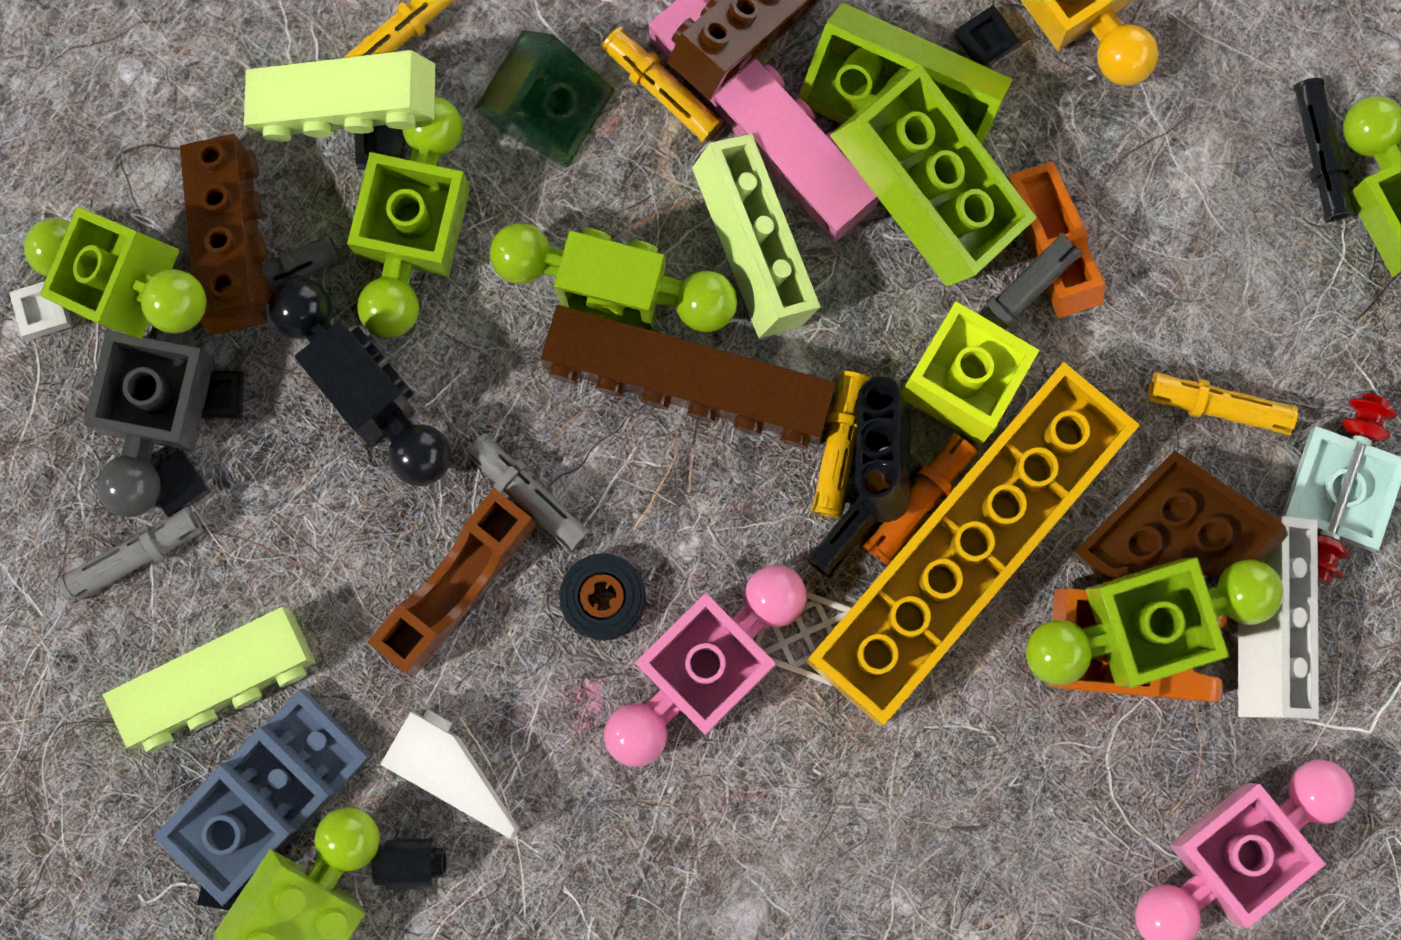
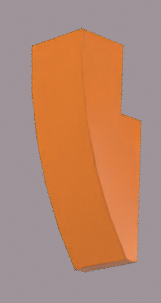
M1051 161L1008 175L1010 183L1037 217L1024 229L1034 260L1061 232L1083 253L1046 289L1058 319L1102 305L1105 282L1087 246L1088 234L1054 162Z

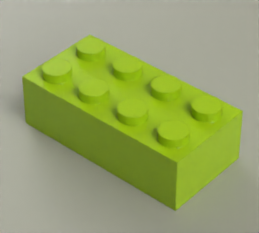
M921 64L894 79L830 134V137L946 287L979 273L1037 218Z

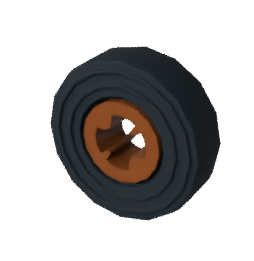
M609 553L591 554L575 562L564 575L559 590L560 609L567 623L580 635L597 641L614 640L630 632L641 619L646 605L645 585L637 569L624 558ZM599 584H606L608 591L612 587L616 591V597L609 600L610 608L607 610H599L600 606L598 603L592 607L589 602V597L596 594L595 586Z

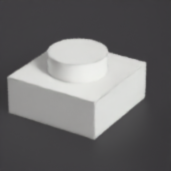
M45 281L9 292L20 335L27 341L73 327L68 309L39 296Z

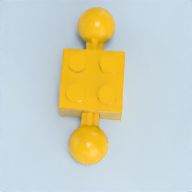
M1020 0L1057 51L1091 30L1100 42L1097 50L1099 69L1109 81L1122 86L1136 85L1147 79L1154 71L1158 62V46L1154 37L1140 26L1132 24L1123 25L1115 14L1134 0Z

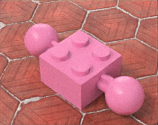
M768 565L757 570L746 584L744 592L745 606L733 618L705 593L635 662L660 690L646 704L631 703L615 710L607 720L604 729V741L608 752L616 761L626 766L640 767L656 760L666 745V725L680 711L706 736L776 666V663L753 639L766 626L783 627L793 623L802 614L807 602V591L802 578L794 570L783 565Z
M1309 761L1301 765L1292 775L1288 788L1289 799L1280 806L1275 803L1260 783H1244L1169 844L1194 876L1181 887L1159 885L1149 889L1142 895L1135 910V922L1141 936L1145 940H1193L1201 924L1200 911L1213 900L1233 925L1247 929L1326 865L1299 830L1308 822L1316 824L1337 822L1350 811L1354 803L1355 788L1349 774L1340 765L1331 761Z

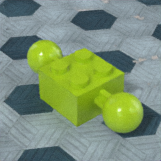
M435 96L434 120L415 122L414 128L402 129L404 139L412 149L410 160L369 153L347 242L357 258L384 264L381 278L371 281L364 287L357 304L358 315L363 326L372 334L382 338H395L405 334L413 327L418 318L419 301L415 291L409 285L412 270L445 277L450 276L470 192V185L463 171L438 166L439 157L448 154L458 145L463 132L460 113L452 103L441 97Z
M1369 96L1359 100L1348 110L1343 123V133L1346 142L1355 152L1363 156L1375 157L1382 171L1365 178L1350 192V196L1357 213L1393 278L1401 274V107L1390 98Z
M79 206L76 207L71 221L62 218L41 220L31 227L25 237L24 254L27 262L37 273L47 277L39 296L100 325L142 340L149 323L166 333H182L195 327L205 313L207 299L201 283L193 275L182 270L173 269L180 249Z
M513 223L502 228L495 235L490 246L492 267L505 281L523 285L536 281L543 274L556 277L554 288L561 306L653 331L660 304L676 308L681 320L688 327L699 332H713L723 328L731 321L737 308L735 289L725 276L714 271L705 270L689 275L684 281L667 277L664 254L657 253L658 248L656 246L637 240L630 241L629 245L613 242L609 234L599 230L585 228L582 233L569 230L565 248L561 250L550 247L547 237L537 227L527 223Z
M1178 559L1086 588V594L1096 625L1081 629L1077 625L1065 620L1045 622L1038 626L1030 635L1026 645V659L1033 674L1043 682L1051 685H1067L1077 681L1085 674L1091 663V658L1106 654L1115 685L1130 688L1229 657L1217 618L1227 615L1232 620L1242 624L1262 623L1270 619L1280 608L1283 600V585L1276 571L1269 565L1261 561L1248 559L1235 562L1227 567L1221 574L1217 586L1207 589L1198 559Z
M342 807L328 813L316 829L315 848L318 857L309 870L269 849L214 932L215 939L349 940L366 913L350 893L337 887L335 884L343 872H352L363 868L376 855L380 835L373 818L365 811L354 807Z

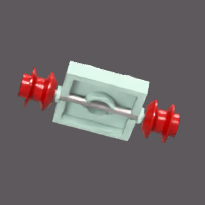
M1364 393L1360 399L1354 398L1349 400L1348 405L1356 413L1354 418L1343 419L1341 424L1352 436L1351 439L1317 426L1310 430L1281 515L1317 520V532L1319 533L1317 535L1318 583L1329 585L1332 578L1342 579L1344 576L1336 568L1338 559L1350 558V553L1339 540L1370 552H1376L1380 549L1401 485V457L1371 446L1372 442H1379L1390 438L1391 434L1383 427L1385 420L1397 417V412L1389 407L1391 402L1378 395Z

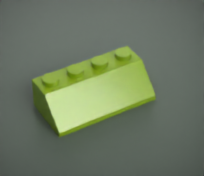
M841 2L826 22L798 98L805 101L812 111L843 124L894 79L921 64L983 146L1013 79Z

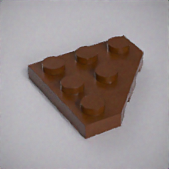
M1174 451L1074 552L1081 563L1106 582L1186 558H1197L1203 576L1222 574L1227 567L1241 560L1249 559L1263 562L1288 536V532L1284 524L1177 451Z

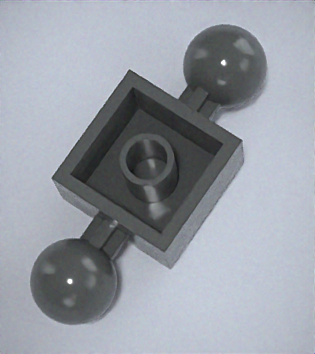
M152 326L150 338L143 337L141 340L128 334L106 330L83 425L102 435L125 439L121 456L108 462L101 470L97 480V493L100 501L110 512L123 517L139 516L149 511L157 502L161 491V481L157 470L150 463L154 445L190 452L194 451L202 409L205 405L215 360L201 348L178 344L181 333H166Z

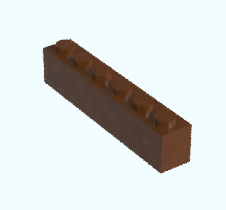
M558 304L540 358L544 368L550 370L549 376L556 380L576 384L578 378L596 383L595 389L608 395L622 397L624 391L642 396V403L654 408L668 410L670 404L687 408V415L697 420L714 423L716 417L735 422L733 428L738 431L756 436H761L762 430L780 434V441L782 443L807 449L809 443L819 445L836 385L834 381Z

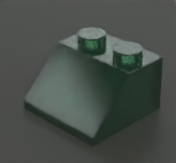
M522 30L475 106V109L508 136L556 163L569 167L616 89L554 34Z

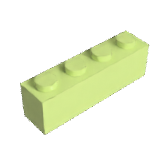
M412 50L247 69L245 76L244 125L263 133V139L274 142L290 141L293 134L325 138L332 136V130L341 129L351 133L373 132V126L386 125L394 129H411L415 127V122L434 120L435 63Z
M752 134L709 143L692 169L758 339L800 328L821 306Z
M280 607L102 695L126 748H144L145 752L149 753L173 742L171 734L186 726H189L190 731H194L213 723L218 719L216 712L231 704L234 705L235 709H239L256 702L263 697L260 690L278 682L279 687H285L299 681L307 675L304 668L316 663L293 611Z

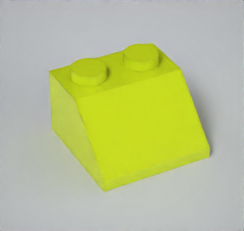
M955 301L901 392L907 403L981 446L996 428L1040 350Z

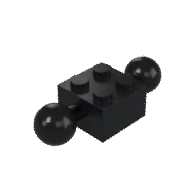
M293 278L278 286L272 294L269 304V313L273 324L287 337L299 340L307 339L310 344L298 352L294 358L354 432L371 448L385 436L391 442L388 454L389 463L394 474L401 481L420 487L431 485L440 480L447 472L451 463V448L448 440L438 429L425 424L414 425L409 417L416 411L407 400L414 393L389 363L382 368L379 367L378 363L385 358L361 328L357 326L350 331L341 320L337 321L334 325L331 324V300L326 290L317 282L307 278Z

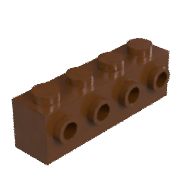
M710 0L701 11V17L698 20L694 21L688 18L676 30L671 39L676 45L667 63L707 99L711 100L811 11L820 0Z
M235 133L180 145L191 275L203 286L207 299L206 310L200 323L212 335L266 324V305L270 304L271 290L262 272V262L267 260V249L262 235L258 232L257 220L263 218V208L258 193L254 191L253 178L259 176L256 156L252 149L246 150Z

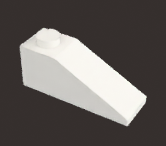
M429 709L426 710L424 716L410 712L380 765L504 836L514 838L520 828L460 737L449 732L453 723Z

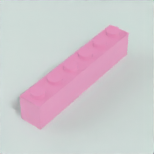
M676 0L648 23L651 42L667 59L676 45L671 40L676 30L688 18L694 21L698 20L701 17V11L710 0ZM757 59L754 60L711 100L707 99L690 83L737 136L753 135L767 170L834 243L877 207L878 197L830 137L832 132L825 135L814 123L816 116L805 101L801 98L793 100L783 89L785 86L784 80L770 64H766L763 67Z

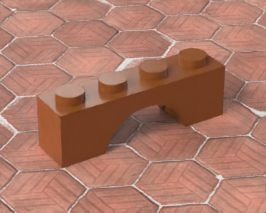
M493 488L462 526L455 544L437 569L418 590L397 605L368 643L404 673L415 677L537 527L535 521Z

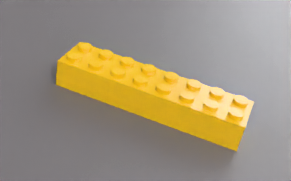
M1063 362L811 654L806 663L880 727L885 725L1140 425Z

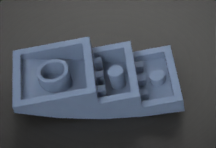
M298 689L266 725L258 727L226 763L217 766L153 837L221 906H225L246 886L269 849L279 853L373 755L305 689Z

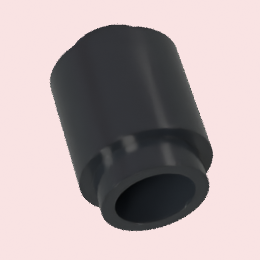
M435 838L386 840L385 845H379L377 853L372 859L373 883L375 886L385 885L387 890L436 888L438 878L446 877L445 848H437Z

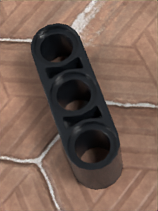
M882 376L868 380L858 392L855 483L871 517L879 522H891L902 517L908 510L910 503L911 417L899 385L895 380ZM889 488L885 492L877 494L882 489Z

